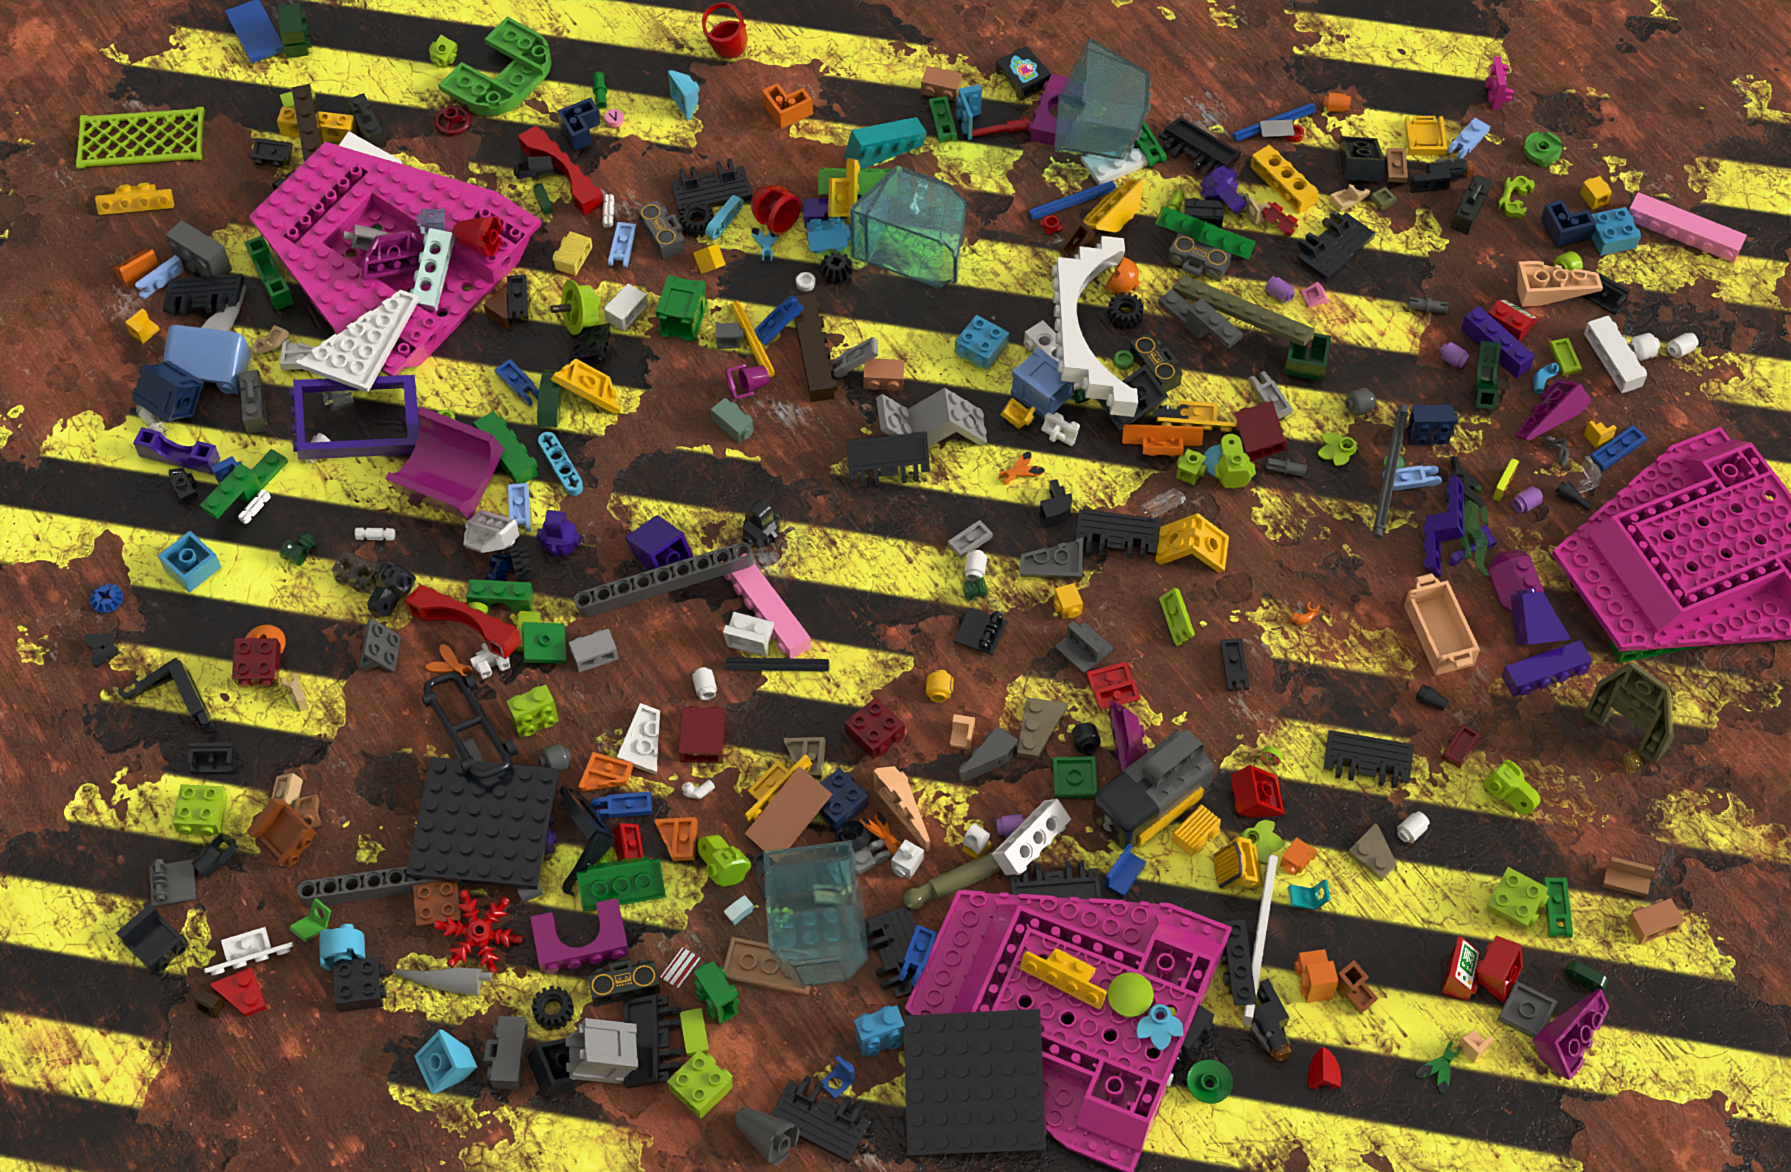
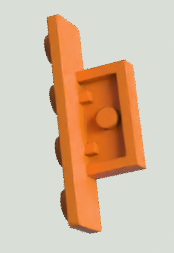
M1123 425L1122 443L1142 444L1143 454L1149 456L1168 455L1175 457L1183 455V446H1202L1203 427Z

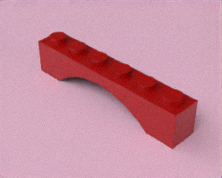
M535 125L518 135L520 148L528 157H552L553 166L560 170L570 181L574 206L584 216L603 206V193L601 189L595 187L587 175H583L579 166L573 164L565 152L562 153L555 141L552 142L544 130L541 131Z
M420 584L405 600L409 614L425 622L448 620L471 627L484 638L489 652L504 659H507L521 644L519 631L514 625H508L496 617H491L479 609L471 608L466 603L458 602L449 595H443L431 587L428 588Z

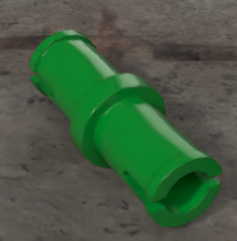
M595 72L593 74L594 87L592 88L595 95V105L597 108L602 109L607 106L605 75L602 72Z

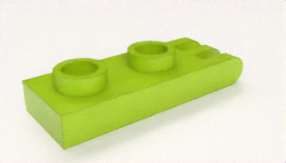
M1173 588L1161 596L1159 600L1173 641L1179 646L1182 644V641H1187L1188 637H1193L1195 633L1180 590Z

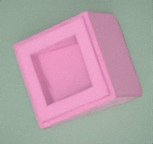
M1319 282L1301 291L1308 307L1330 302Z

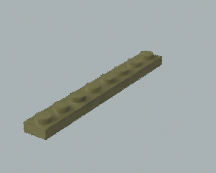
M1182 275L1172 287L1176 293L1195 302L1202 298L1219 312L1301 346H1305L1315 334L1314 328L1185 275Z

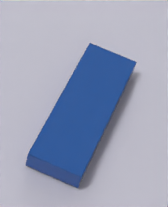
M1632 425L1590 454L1589 459L1603 472L1647 441V437Z

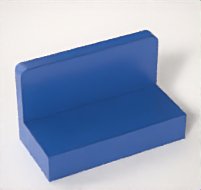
M1130 844L1127 845L1109 871L1105 881V888L1121 898L1125 897L1146 866L1145 860L1131 853L1132 845Z

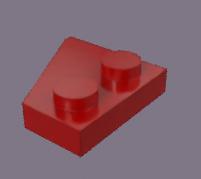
M252 967L211 983L213 990L224 997L229 1004L237 1008L245 1017L267 1009Z

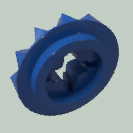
M107 582L106 585H99L96 590H92V595L89 597L90 605L99 613L112 612L121 605L123 593L116 584L110 585ZM109 594L111 599H102L101 595L107 596Z

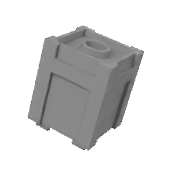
M585 1018L582 1024H579V1027L565 1038L566 1046L569 1047L570 1063H566V1072H569V1079L621 1084L632 1070L638 1068L636 1024Z

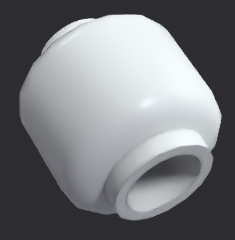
M1645 333L1633 337L1631 343H1629V348L1636 354L1638 361L1653 358L1658 354L1660 342L1651 333Z

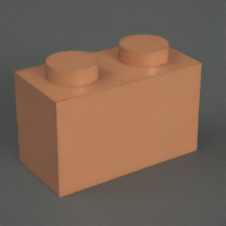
M927 66L921 81V94L936 98L947 96L948 100L956 102L958 89L962 88L963 73Z
M873 358L867 361L864 366V389L903 391L905 360Z
M1670 898L1665 901L1663 899L1656 900L1651 906L1643 908V906L1635 908L1631 912L1627 923L1639 944H1643L1678 931L1684 919Z

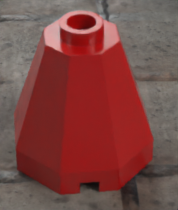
M487 216L457 221L453 226L452 233L456 241L481 256H495L502 243L499 232H503V226L499 217Z

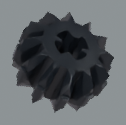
M840 251L837 254L831 252L830 256L825 255L824 260H821L820 263L822 276L825 277L826 281L831 280L833 284L835 281L842 283L843 279L848 280L849 275H852L853 272L851 259H848L847 254L841 255Z

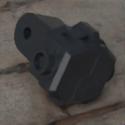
M758 499L747 510L742 527L743 542L749 544L750 547L753 545L760 549L778 541L780 516L762 499Z
M388 562L384 563L374 580L376 587L367 603L369 612L378 616H389L399 599L408 595L416 577L402 566Z

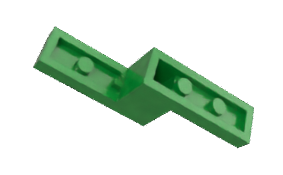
M1165 206L1161 207L1155 222L1159 226L1187 235L1199 242L1248 260L1256 243L1254 240L1221 229L1214 224Z
M270 449L252 469L239 463L201 503V510L218 519L237 498L249 504L288 463L287 458Z

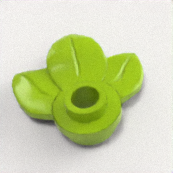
M1325 433L1321 436L1326 445L1319 450L1318 456L1324 460H1333L1335 466L1346 464L1349 461V457L1356 452L1357 445L1350 437H1342L1338 433Z
M1269 820L1258 822L1254 828L1246 829L1241 836L1246 839L1249 836L1256 838V841L1251 843L1256 845L1258 860L1262 863H1267L1271 852L1278 851L1285 845L1282 838L1273 833L1275 822Z

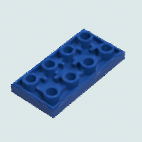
M253 0L225 10L226 16L251 64L285 51L284 45L260 0Z

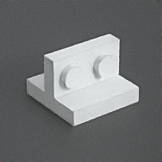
M733 612L729 626L725 625L723 631L727 646L768 657L770 650L768 643L774 628V622Z

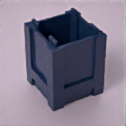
M171 361L141 366L138 386L133 391V402L167 423L173 422L175 419L194 417L199 394L204 386L202 380Z

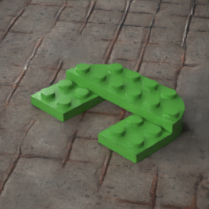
M507 16L485 38V44L514 60L495 79L461 62L438 85L440 91L468 105L469 111L479 115H499L512 111L547 77L551 68L549 45L544 37Z

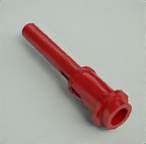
M1023 117L1020 120L1007 121V124L972 129V137L1004 131L1011 133L1025 130L1027 132L1030 120Z

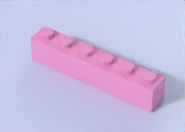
M1639 192L1629 209V214L1633 216L1634 224L1733 263L1747 236Z
M754 563L746 569L724 575L727 581L730 580L733 583V588L737 595H742L746 607L754 611L756 618L774 622L770 639H775L778 643V649L783 655L786 654L788 658H795L811 648L810 636Z

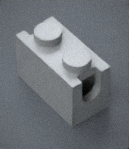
M609 629L598 630L591 635L578 637L569 642L571 654L579 673L618 660L617 648Z

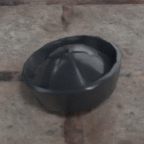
M859 821L845 822L835 832V847L843 853L860 851L869 843L871 833Z

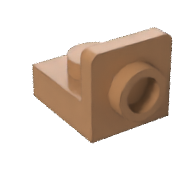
M317 794L298 798L295 802L294 810L311 828L321 825L318 815L320 800Z

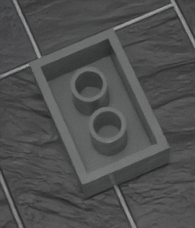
M181 220L166 234L168 246L173 254L172 257L175 255L179 257L182 264L187 266L191 272H196L205 277L228 275L232 271L225 247Z

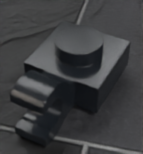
M1181 404L1175 410L1171 409V406H1159V409H1153V417L1155 419L1157 417L1189 419V416L1181 415V411L1189 409V406Z

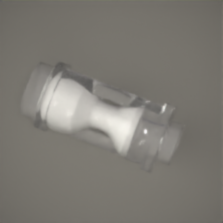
M140 405L136 406V414L144 421L147 429L160 431L165 437L168 435V428L160 421L159 417Z

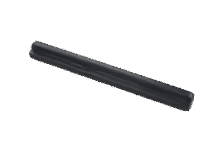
M726 658L727 670L829 671L830 666L829 659Z

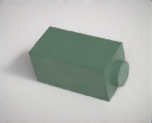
M724 398L711 409L712 421L738 443L748 439L754 432L753 419L747 413L744 414L734 402Z

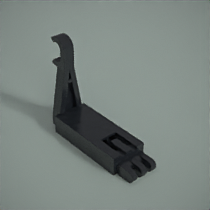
M177 658L167 662L141 681L134 679L135 688L125 693L122 688H118V693L124 700H131L148 690L174 679L194 720L200 726L203 725L209 732L216 730L209 710L189 669Z
M562 786L559 791L563 797L560 804L586 838L590 840L562 886L565 894L574 896L572 886L578 880L577 872L586 871L589 865L593 866L613 845L615 835L580 792Z

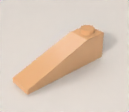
M1541 261L1518 262L1517 292L1522 307L1541 306L1602 291L1603 289L1599 274L1596 272L1576 268L1572 271L1562 269L1561 265H1555V267L1547 266Z
M895 766L875 769L874 791L926 852L929 851L930 839L909 787L907 776L902 771L899 772Z

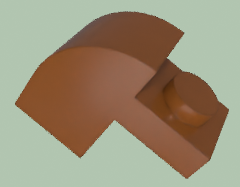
M1355 960L1337 973L1339 982L1336 991L1341 998L1346 997L1359 1014L1363 1013L1378 1000V997L1364 982L1369 978Z

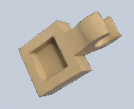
M293 673L294 680L292 682H286L284 677L282 678V683L287 690L293 691V693L289 694L294 706L299 705L302 712L309 709V706L299 685L298 676Z

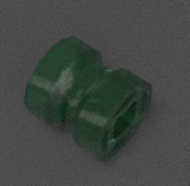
M289 539L283 543L279 555L281 558L291 560L293 564L301 566L306 561L309 550L302 545L298 546L296 542Z
M983 577L976 578L972 582L969 580L962 582L967 602L974 600L976 597H988V590Z

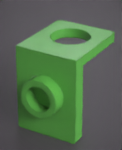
M316 898L313 900L310 914L292 924L290 930L306 942L318 935L321 930L327 929L331 910ZM317 907L323 911L324 918L318 915Z

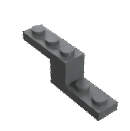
M1172 289L1158 299V304L1198 339L1209 332L1229 349L1243 337L1241 331L1202 298L1193 305H1190Z

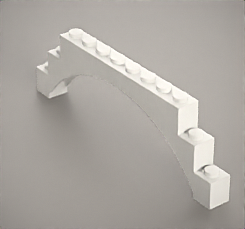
M1101 236L1100 243H1097L1095 248L1079 247L1078 254L1074 255V259L1058 257L1056 265L1052 266L1051 276H1054L1052 289L1055 290L1053 303H1056L1054 317H1057L1055 330L1058 331L1055 342L1059 345L1056 352V358H1059L1057 372L1060 373L1061 381L1082 383V389H1085V398L1107 400L1106 405L1110 406V415L1134 417L1138 405L1137 388L1129 387L1101 364L1084 340L1077 318V300L1085 287L1103 271L1118 265L1124 257V238Z

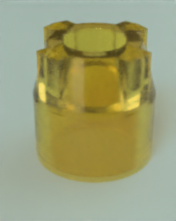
M1636 750L1629 751L1621 756L1628 773L1640 771L1643 767Z

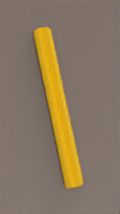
M739 301L732 302L730 304L731 310L740 328L744 329V336L759 366L764 365L769 378L773 377L775 371Z

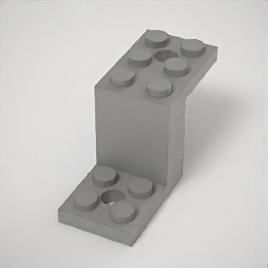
M946 388L909 409L883 394L876 397L880 428L882 432L888 435L926 431L928 447L955 432L980 446L987 443L983 411Z

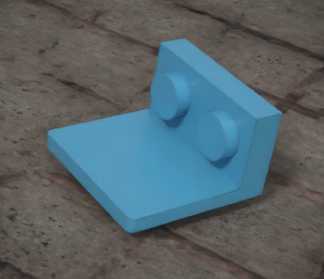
M980 84L958 89V97H956L958 107L956 109L957 120H961L962 133L966 134L968 140L972 139L973 116L981 114L982 88Z

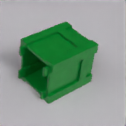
M673 275L667 276L655 311L659 320V335L668 338L669 336L684 338V341L696 342L708 307V300L705 298L706 281L677 278Z

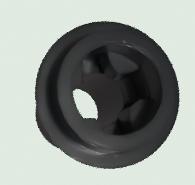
M1424 684L1419 689L1415 698L1419 701V704L1444 711L1449 701L1430 685L1426 686Z

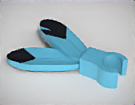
M752 228V237L763 248L761 253L762 261H764L766 255L770 256V261H772L773 251L771 246L778 239L779 235L769 231L765 237L759 229Z

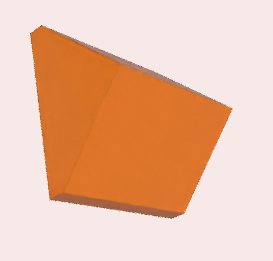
M145 249L112 269L124 285L130 288L140 279L158 268L159 263L153 249Z

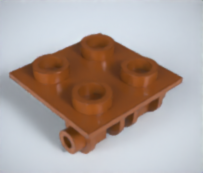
M440 881L413 885L416 927L434 924L435 920L447 922L446 917L451 918L453 921L461 920L462 913L458 907L459 894L457 882Z

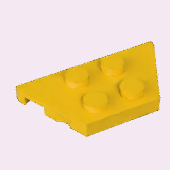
M574 359L569 365L564 366L551 377L553 382L615 415L621 411L620 405H616L614 400L616 393L612 388L610 377L578 359Z

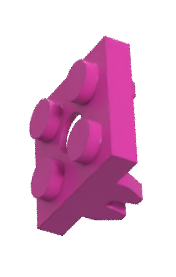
M1493 57L1492 64L1488 67L1489 75L1485 78V87L1489 90L1488 102H1491L1492 110H1500L1501 104L1512 101V95H1514L1512 89L1506 88L1505 76H1507L1509 68L1508 65L1502 63L1501 57Z

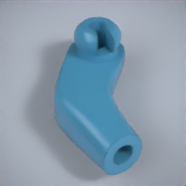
M1556 363L1546 365L1533 376L1535 394L1544 393L1546 380L1557 374L1559 366Z

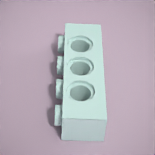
M429 228L428 234L426 233L424 236V252H420L419 270L415 271L414 275L415 287L410 291L411 294L419 296L417 305L422 309L437 312L455 241L452 232ZM434 248H440L438 254H431ZM430 266H435L436 269L434 272H427V269ZM424 285H431L428 291H422Z

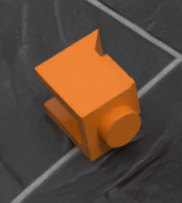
M1296 837L1282 856L1280 866L1290 875L1296 876L1297 873L1301 874L1309 861L1315 860L1317 850Z

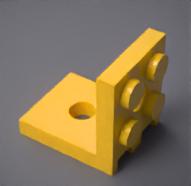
M1196 513L1160 527L1155 561L1162 565L1193 554L1216 572L1225 571L1229 536Z

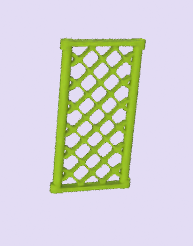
M196 107V109L96 116L80 115L76 167L77 169H85V167L181 160L202 161L205 109L204 107ZM194 116H198L197 124L192 121ZM177 117H184L185 119L179 125L173 122ZM165 118L166 122L163 125L157 126L155 124L157 119ZM138 120H147L148 122L143 127L136 125ZM120 121H128L129 123L123 129L117 126ZM109 122L110 126L105 130L99 128L101 123ZM91 123L92 127L85 131L86 124ZM186 124L194 126L189 131L182 129ZM168 125H172L175 127V129H173L169 133L163 130ZM150 126L156 128L151 134L145 132ZM132 127L138 130L133 135L126 133ZM112 129L119 131L115 136L107 134ZM98 130L100 132L95 138L89 136L91 132ZM197 130V138H194L191 134ZM178 131L184 134L179 139L172 137ZM158 133L166 135L161 140L153 138ZM140 134H144L147 137L141 142L135 139ZM122 135L128 137L123 143L116 141ZM104 136L109 139L104 144L97 142ZM85 138H88L91 141L84 145ZM186 138L192 139L193 141L187 146L181 143ZM168 139L174 141L169 147L163 145ZM150 140L156 143L151 148L144 146ZM130 142H134L137 144L132 149H127L125 147ZM111 143H115L118 145V147H116L112 151L106 148ZM93 144L99 146L94 152L88 150ZM197 144L196 152H191L190 148ZM176 146L183 148L181 153H172L171 150ZM158 147L164 149L162 154H153V151ZM139 148L146 151L143 156H135L134 152ZM122 149L127 152L124 157H116L115 155ZM101 151L108 153L106 158L97 159L96 155ZM84 152L89 154L87 160H83Z

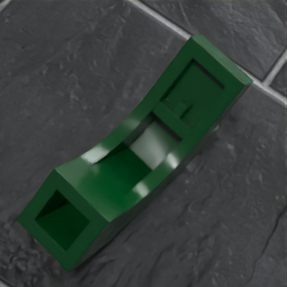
M1480 341L1474 378V404L1477 408L1496 409L1499 392L1497 387V370L1501 349L1500 342Z
M543 370L538 393V427H558L560 423L563 386L551 380L554 373L560 370Z

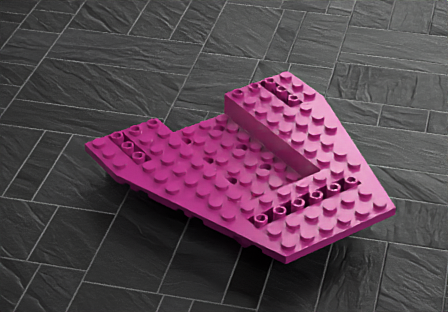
M324 142L249 215L252 224L267 240L271 249L276 252L278 258L292 277L297 280L302 290L307 293L311 302L326 322L331 325L336 335L347 329L346 326L356 322L359 317L368 311H373L381 306L384 300L391 298L399 290L410 293L416 283L414 281L416 270L363 280L361 278L362 260L367 251L351 248V240L343 239L344 231L352 232L354 224L370 228L381 226V231L387 233L409 230L423 242L425 234L429 232V228L452 232L453 226L457 221L487 216L499 217L503 226V232H499L502 243L495 256H481L455 239L437 312L422 309L416 305L380 370L387 376H396L404 368L420 366L519 263L530 240V236L541 226L540 219L496 191L328 142ZM434 248L431 254H438L440 248ZM349 253L357 254L355 257L351 258L347 256ZM430 266V267L427 269V272H428V273L434 272V271H432V268H434L435 266ZM424 285L422 291H428L431 285ZM465 286H469L472 288L470 291L462 290V288ZM439 312L447 313L445 317H439L437 314Z
M1721 427L1671 445L1663 455H1660L1654 463L1645 468L1628 483L1627 487L1619 491L1611 501H1608L1574 534L1557 546L1551 554L1619 652L1791 639V530L1788 527L1791 526V493L1752 442L1731 440ZM1764 495L1771 496L1773 500L1767 499ZM1731 508L1738 509L1740 513L1733 512ZM1697 521L1704 522L1706 526L1699 525ZM1663 534L1670 535L1672 540L1666 539ZM1754 539L1761 540L1764 544L1760 545ZM1721 553L1728 554L1730 558L1723 557ZM1686 566L1694 567L1696 571L1692 572Z
M958 890L933 944L925 969L921 972L916 986H914L905 1006V1011L909 1015L1040 1009L1046 1132L1067 1150L1121 1172H1134L1166 1094L1167 1081L1198 1005H1202L1232 927L1170 903L1160 902V904H1153L1145 901L1137 903L1113 899L1057 898L1049 895H1009V893L1001 892L1000 894L985 893V891ZM1057 948L1095 967L1096 970L1090 983L1107 991L1102 1008L1097 1009L1022 971L1020 965L1024 953L1029 951L1039 957L1048 959L1054 949ZM1131 972L1144 976L1150 982L1154 997L1150 1008L1145 1013L1127 1019L1114 1011L1110 1006L1108 988L1117 976ZM1022 998H1029L1032 1004L1027 1008L1021 1007L1019 1001ZM1158 1004L1173 1007L1177 1011L1174 1017L1178 1018L1183 1025V1036H1171V1041L1164 1050L1157 1049L1150 1037L1143 1039L1137 1037L1139 1021L1148 1016L1150 1009ZM1161 1013L1156 1015L1158 1020H1162L1165 1017ZM1066 1014H1070L1074 1017V1021L1066 1025L1062 1023L1061 1018ZM1108 1031H1113L1117 1035V1038L1112 1042L1104 1039V1034ZM1155 1048L1160 1052V1055L1156 1059H1151L1147 1056V1051Z

